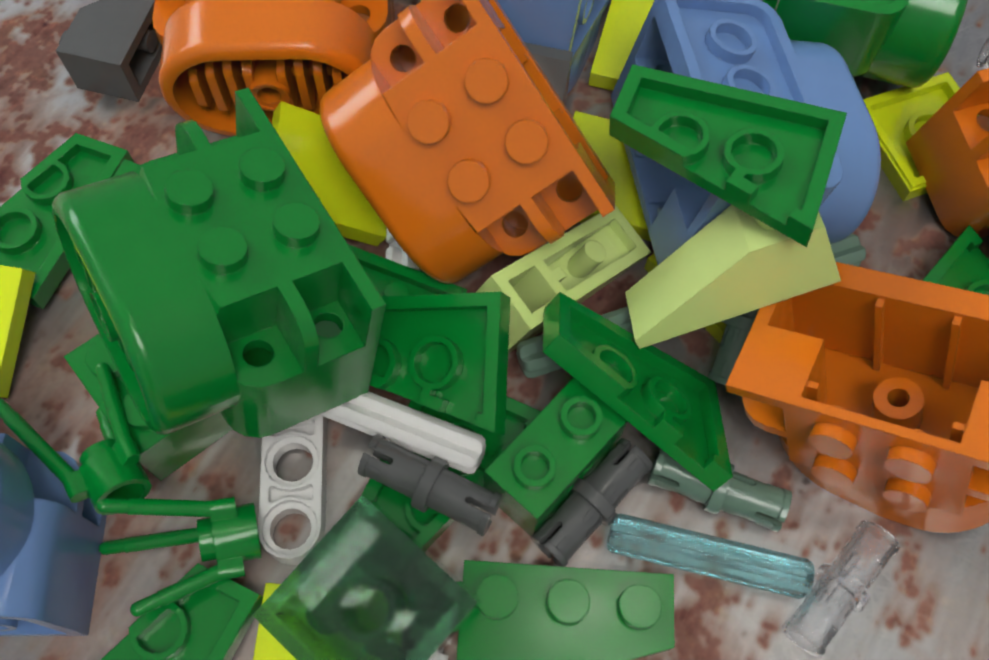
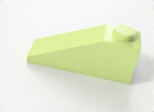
M615 205V210L602 217L599 213L566 232L562 238L554 243H547L494 273L475 293L502 292L511 297L508 353L517 348L521 341L533 338L543 331L544 309L559 292L581 304L647 257L651 251Z
M730 205L627 290L625 294L634 339L639 349L840 282L841 278L819 211L809 243L805 247L735 206Z

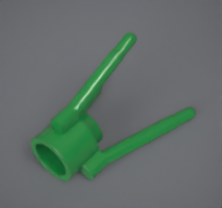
M101 362L96 366V373L101 387L100 391L109 418L108 421L100 408L96 410V416L104 440L91 445L81 454L79 459L81 466L76 471L18 412L0 397V418L62 482L72 503L89 498L98 514L114 515L115 513L99 512L96 508L97 502L102 498L144 499L149 494L152 485L139 462L142 454L132 438L119 391L109 364Z
M235 497L212 501L102 498L96 504L97 510L101 513L207 517L197 519L196 528L126 537L124 539L104 541L99 545L98 550L102 555L199 543L202 562L217 560V565L134 602L130 607V613L136 617L159 607H164L219 581L245 576L244 561L262 558L254 502L236 505Z

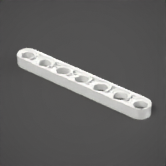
M321 415L314 416L274 435L262 437L258 534L265 550L272 558L282 564L298 565L306 563L316 556L323 546L326 528L328 418ZM294 449H301L310 453L313 458L312 468L301 480L293 482L284 481L277 476V463L283 454ZM294 513L302 514L309 518L311 532L304 544L291 550L282 549L275 544L273 534L275 526L280 519Z

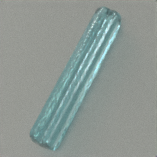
M622 513L617 514L610 524L607 549L611 553L797 599L810 595L812 590L814 564L807 558Z

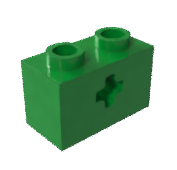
M573 378L485 469L483 487L494 493L503 494L499 508L527 534L532 536L570 496L571 489L578 478L585 480L616 446L624 432L627 421Z

